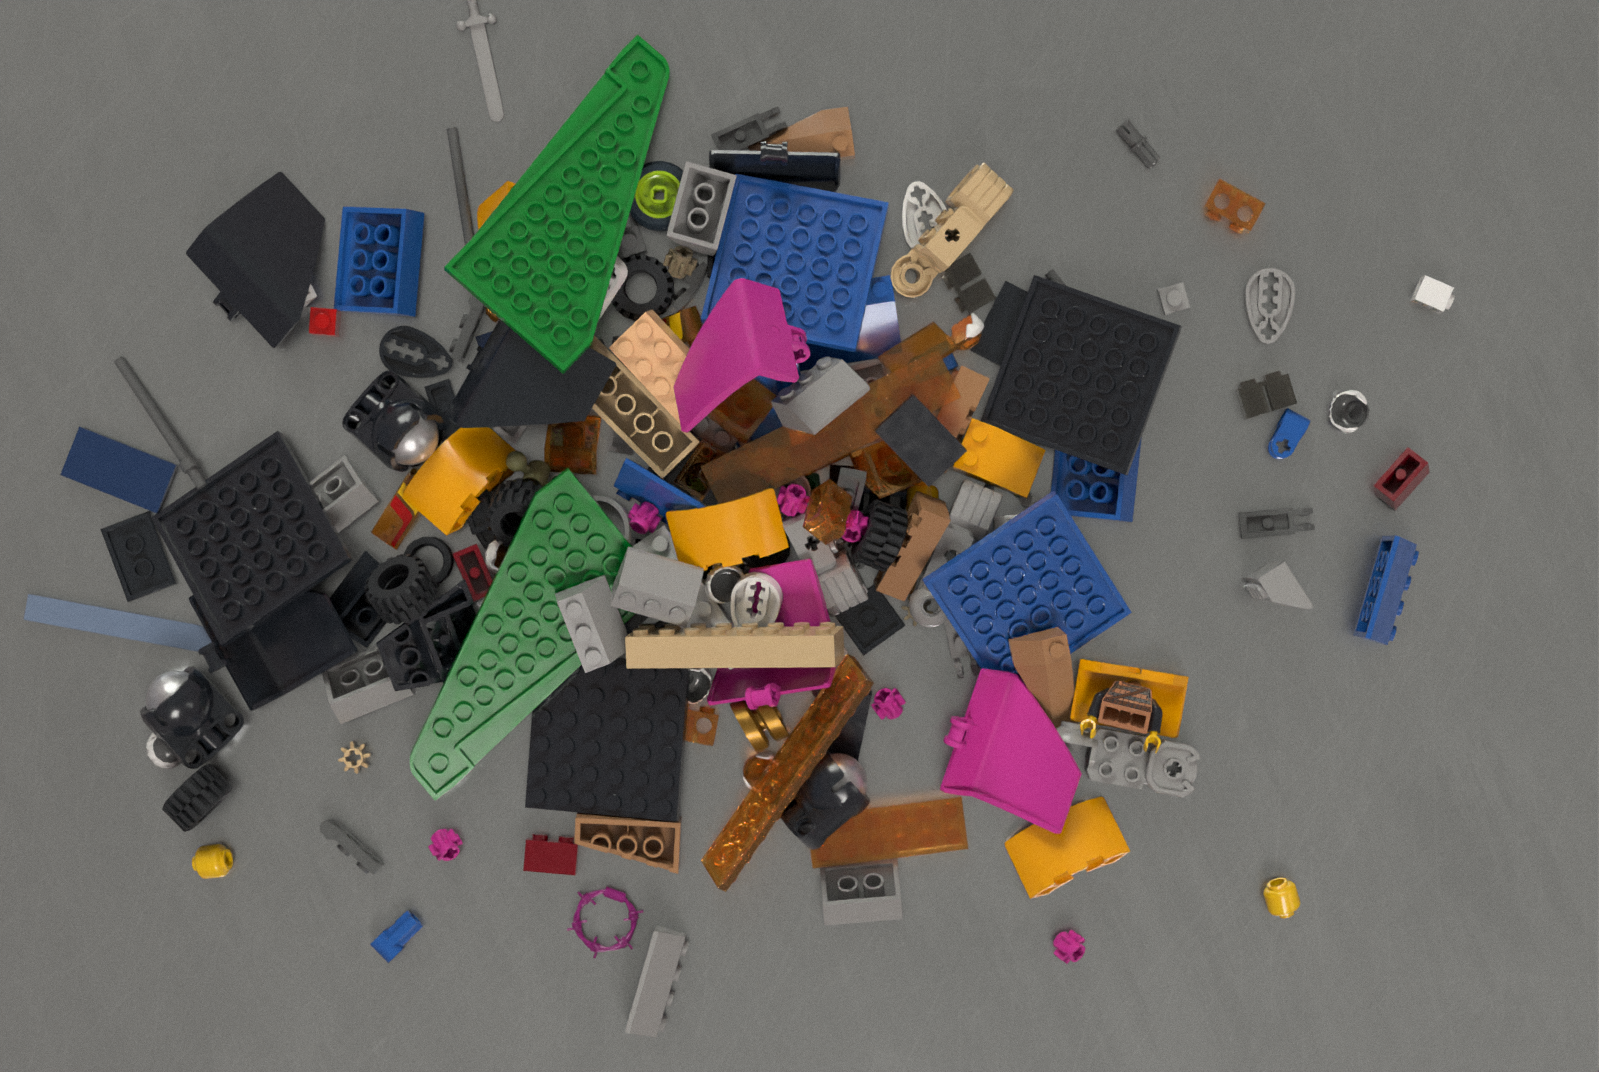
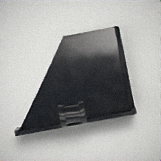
M761 141V151H709V168L729 174L746 175L830 192H836L840 186V153L788 152V142L767 144V141ZM716 253L714 256L708 255L707 257L708 278H711Z
M278 172L208 224L188 248L186 255L220 291L213 300V304L216 307H221L228 315L227 319L232 322L242 314L269 345L275 348L284 340L301 318L319 251L325 218L282 172Z
M499 319L483 348L481 346L477 347L478 353L471 365H467L466 369L470 370L447 410L445 417L462 428L525 426L585 421L615 369L616 363L589 347L562 374Z
M308 590L226 647L220 645L194 595L188 598L212 641L198 650L199 655L204 656L210 667L208 668L210 674L224 667L227 668L250 711H255L284 696L358 652L357 647L326 593Z

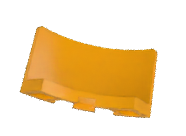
M461 427L445 440L425 461L405 489L403 498L447 536L463 527L468 517L480 503L477 498L486 489L491 492L502 481L513 475L514 471H511L506 465V457L510 452L516 450L489 427Z
M772 488L717 505L666 512L678 561L703 568L704 570H707L709 566L716 563H722L723 567L743 563L742 558L752 555H759V558L789 547L775 491Z
M1080 659L1070 719L1074 722H1082L1088 719L1087 713L1094 695L1106 688H1111L1115 681L1128 683L1131 680H1136L1142 687L1152 690V699L1157 701L1163 711L1161 731L1157 735L1177 738L1181 726L1189 677L1145 669L1141 671V668ZM1096 719V721H1095V724H1096V725H1102V726H1108V727L1119 728V727H1115V726H1111V725L1099 723V722H1098V719Z
M1102 796L1071 806L1060 834H1055L1033 824L1005 842V848L1030 899L1048 895L1055 889L1073 880V875L1084 869L1088 873L1105 865L1115 863L1130 852L1110 808Z

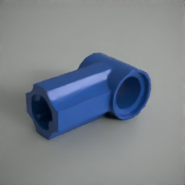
M408 910L389 929L386 928L370 945L389 963L423 927V924Z

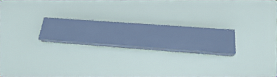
M28 594L24 614V620L197 652L212 642L202 625Z

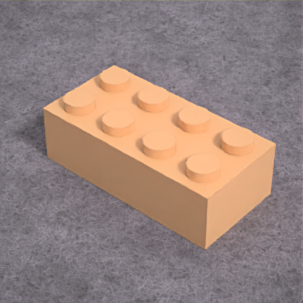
M649 310L630 326L609 349L680 424L673 386L689 348L653 310Z

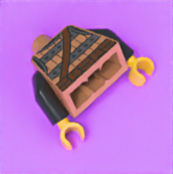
M1131 680L1128 683L1115 681L1111 688H1106L1094 695L1087 713L1089 717L1080 724L1081 735H1083L1084 729L1091 728L1090 738L1095 737L1096 719H1098L1099 723L1143 734L1150 732L1143 745V750L1146 752L1148 743H1153L1156 746V754L1161 745V740L1157 734L1161 731L1163 711L1157 701L1152 699V690L1150 688L1142 687L1136 680Z

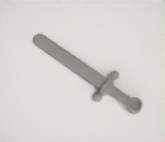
M467 0L470 18L466 22L458 21L456 28L459 31H463L466 27H470L488 114L492 121L499 122L504 117V110L485 28V23L494 24L497 18L494 14H489L487 17L481 16L477 1Z

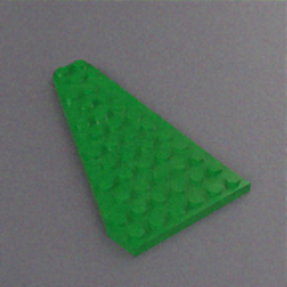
M638 34L616 56L605 70L603 76L472 239L444 266V270L562 374L592 345L669 80L670 70L667 60Z
M569 468L534 494L411 750L409 757L410 770L435 801L462 780L490 750L582 665L558 606L555 593L605 575L612 591V586L628 546L634 548ZM618 608L624 624L636 614Z

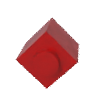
M311 307L309 334L339 337L341 311L338 309Z

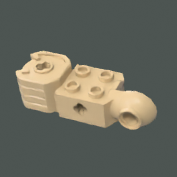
M982 163L980 166L976 165L962 179L945 201L951 208L943 210L935 219L937 225L930 230L927 229L919 237L918 241L920 244H916L907 255L902 256L895 262L891 269V281L898 293L905 297L914 298L927 292L937 274L944 272L950 267L983 229L985 224L1012 195L1014 189L1006 184L1001 177H998L993 170H990L988 165ZM945 232H948V233L951 235V236L947 237V238H951L950 241H947V240L945 239V237L948 236V235H945ZM908 269H912L916 273V280L912 284L908 283L905 279V273Z

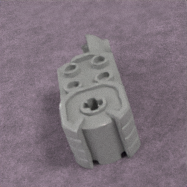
M794 470L778 472L769 482V484L775 487L776 499L780 488L786 484H798L805 489L806 496H810L804 513L798 512L797 515L792 517L780 511L784 530L799 559H811L813 561L829 615L831 617L836 616L840 612L848 610L849 607L852 608L868 600L867 587L852 557L846 549L838 552L837 547L839 545L833 533L827 534L826 519L820 509L816 511L817 506L810 494L811 489L808 480L803 474ZM809 536H814L813 539H815V538L817 537V540H816V541H812V538H810V540H808V537H809Z
M967 479L963 480L949 512L951 521L930 556L918 589L910 597V614L920 625L930 628L936 627L948 619L939 605L936 612L931 614L925 612L923 608L925 600L929 598L934 599L922 579L947 563L946 556L948 553H953L956 557L974 545L972 544L974 539L980 541L987 536L1003 498L1002 494L993 492V490L983 488V486L974 484Z
M1061 721V726L1056 728L1069 750L1081 751L1082 746H1087L1084 770L1087 778L1092 781L1141 790L1143 789V784H1145L1156 793L1177 797L1188 796L1196 790L1192 783L1197 775L1196 760L1201 759V756L1188 743L1160 739L1161 745L1155 754L1156 746L1153 743H1148L1146 752L1143 750V745L1148 737L1145 735L1096 727V735L1091 739L1090 731L1084 730L1083 735H1081L1080 724ZM1175 761L1177 769L1174 773L1170 774L1171 772L1167 770V765L1171 766Z

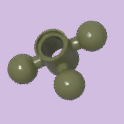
M512 451L507 455V467L511 471H521L524 473L523 478H516L513 482H516L517 479H523V482L530 480L534 481V485L540 484L543 487L549 483L547 480L551 470L548 464L541 460H533L527 465L526 456L520 451Z

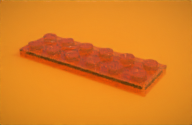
M962 797L866 808L858 816L849 819L831 834L820 848L810 849L812 867L814 869L968 849Z

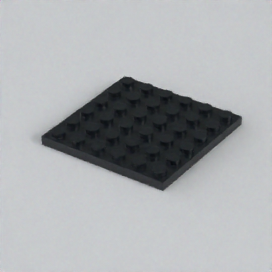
M1034 275L981 421L1018 437L1128 475L1182 326Z
M276 431L206 479L207 485L199 490L197 487L193 488L151 517L220 645L224 647L353 561L286 439L279 431Z
M617 658L612 663L585 673L582 665L577 668L532 711L525 808L679 821L690 668L627 669L625 658Z

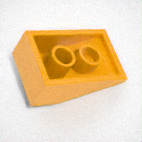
M972 418L962 442L967 452L954 463V471L1027 499L1046 450L1002 429Z

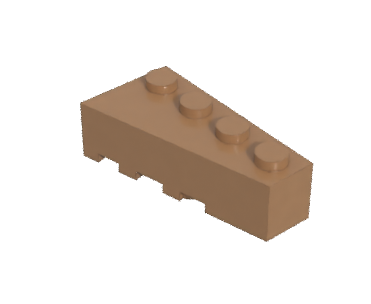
M962 365L959 371L953 370L947 382L952 386L948 394L942 393L937 403V407L941 408L937 419L959 442L990 380Z
M916 491L908 507L907 531L896 559L884 572L878 570L874 579L876 591L904 602L907 596L913 593L919 575L925 569L927 561L951 521L945 501Z
M577 812L574 844L605 853L609 852L619 855L621 858L646 863V865L655 868L660 867L678 874L680 868L682 816H679V821L675 822Z

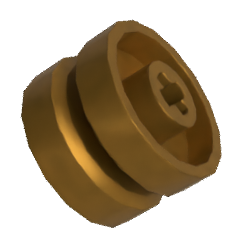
M746 700L729 704L757 754L769 747V740L764 732L765 730H768L771 737L777 742L789 736L788 730L782 721L784 719L777 706L762 705L758 709L750 710Z

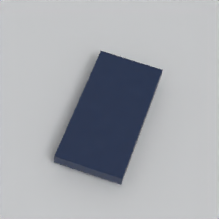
M79 427L60 475L158 513L178 465Z

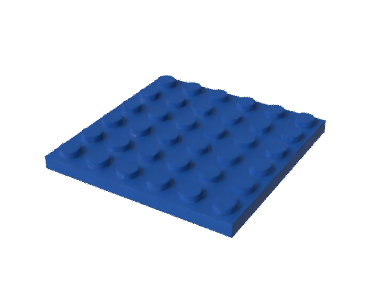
M735 174L736 180L701 315V323H705L709 314L731 283L736 279L743 278L780 290L787 325L804 330L807 336L806 343L856 352L889 202Z
M1052 491L922 579L981 669L1011 672L1017 674L1020 678L1021 676L1016 671L1012 662L1009 639L1059 627L1067 634L1071 654L1132 613L1055 491Z

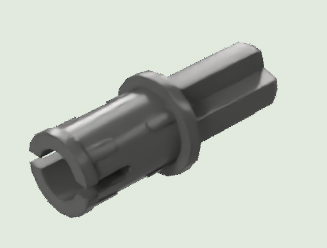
M1129 119L1123 123L1129 130V133L1122 125L1116 129L1131 146L1130 150H1134L1149 168L1159 162L1160 156L1146 141L1147 137H1143Z

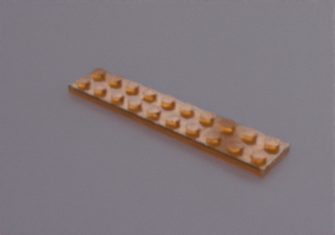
M937 350L868 384L871 390L815 435L782 426L701 466L718 503L721 504L740 499L768 488L775 490L881 438L874 429L912 393L930 412L960 399L961 395L939 351Z
M849 654L844 657L835 670L831 686L822 688L702 858L701 862L718 889L726 892L731 884L736 881L738 874L746 863L751 860L753 853L760 843L765 840L775 822L780 819L790 801L795 798L802 784L810 777L812 770L819 760L824 757L834 739L839 736L841 729L849 718L854 715L856 708L864 697L869 694L874 682L855 657Z

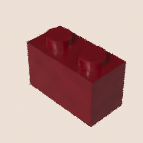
M1407 447L1374 484L1375 495L1396 511L1430 473L1428 462Z
M476 543L452 554L462 579L466 580L474 603L485 598L493 582Z
M533 834L532 838L526 839L523 871L575 876L578 870L580 845L574 844V837L559 836L558 840L548 839L546 834Z

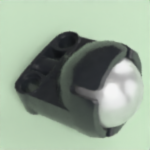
M387 370L382 372L352 404L343 417L342 425L348 433L356 438L385 466L399 472H404L408 470L409 466L417 467L434 453L441 441V429L444 428L445 422L433 405L399 375ZM361 422L360 426L356 429L357 424Z
M194 666L188 667L184 671H168L156 677L147 690L146 706L140 710L143 722L171 751L179 763L190 769L199 768L233 739L244 724L242 714L231 705L203 672ZM233 713L235 722L233 725L226 727L224 719L228 714ZM195 749V760L186 762L185 755L187 751Z
M824 748L813 754L807 760L804 767L784 784L775 787L770 794V801L788 829L806 847L815 850L820 848L825 840L844 823L858 816L867 808L870 803V799L866 794L867 776L862 765L853 757L845 754H832L827 748Z

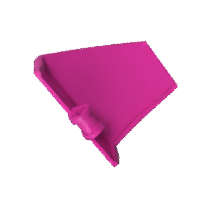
M740 278L731 283L717 302L690 347L673 386L681 431L689 432L728 396L759 375L785 382L795 383L798 380L799 375L796 363L806 361L810 356V349L806 344L807 336L805 331L801 328L787 325L779 289Z
M811 559L750 569L749 573L761 572L771 576L782 589L783 601L775 622L784 623V627H794V623L808 622L810 626H820V623L830 622L822 588ZM756 582L755 584L757 585L753 596L755 601L751 607L754 613L759 611L757 610V605L760 601L759 594L763 588L761 587V582ZM836 667L733 668L731 670L729 668H717L707 702L711 706L746 700L750 710L758 709L762 705L777 706L783 694L830 687Z
M982 668L965 717L951 716L950 723L952 724L948 736H945L943 739L945 744L954 747L940 790L944 793L975 797L1048 831L1060 834L1082 773L1053 723L1021 678L1011 672Z

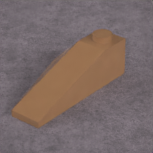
M848 107L821 110L763 140L767 141V144L788 142V152L840 153V161L855 159ZM761 142L748 147L749 151H761Z
M1059 627L1009 639L1012 662L1016 671L1045 711L1054 727H1060L1061 721L1078 723L1070 719L1075 691L1067 634Z

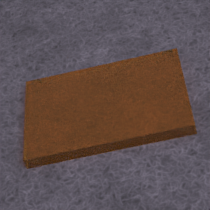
M933 321L878 356V359L903 385L959 348Z

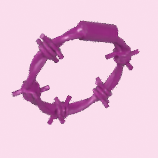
M610 887L589 893L586 892L583 895L578 892L582 899L578 903L574 914L573 922L571 923L572 928H567V931L575 930L577 936L590 951L595 952L593 958H596L598 952L615 951L625 948L627 945L632 950L633 947L629 942L636 928L637 919H639L638 913H644L643 910L636 911L632 903L625 897L626 893ZM600 894H604V897L620 903L625 902L629 910V918L623 920H631V929L628 934L620 938V940L617 936H614L618 943L610 947L600 946V943L596 942L598 938L596 936L593 943L584 937L581 930L583 928L581 923L587 922V920L580 921L581 909L590 902L595 906L596 903L592 898Z

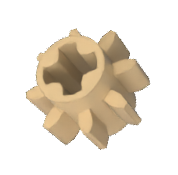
M352 741L350 742L351 749L341 748V751L345 754L338 761L346 764L345 772L350 768H354V772L358 774L360 772L359 766L369 767V764L365 761L372 753H365L363 750L366 746L365 743L360 745V747H356L355 742ZM353 750L356 755L360 754L361 756L357 764H355L354 760L349 759V756L353 754Z

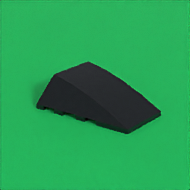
M465 579L437 598L432 605H429V609L426 612L420 614V617L413 618L407 623L404 622L376 643L395 691L425 687L440 682L444 683L476 617L473 608L474 601Z

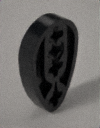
M398 326L392 328L383 336L380 342L379 355L382 363L389 371H393L398 375L421 379L434 378L448 374L454 367V361L444 346L433 337L413 327ZM394 339L397 346L404 347L406 343L409 344V350L416 351L417 348H421L420 353L424 354L423 359H418L417 362H413L414 357L411 355H405L404 358H401V353L396 350L389 354L386 343H391ZM445 356V361L449 364L448 367H442L441 370H438V365L435 362L429 360V358L436 360Z

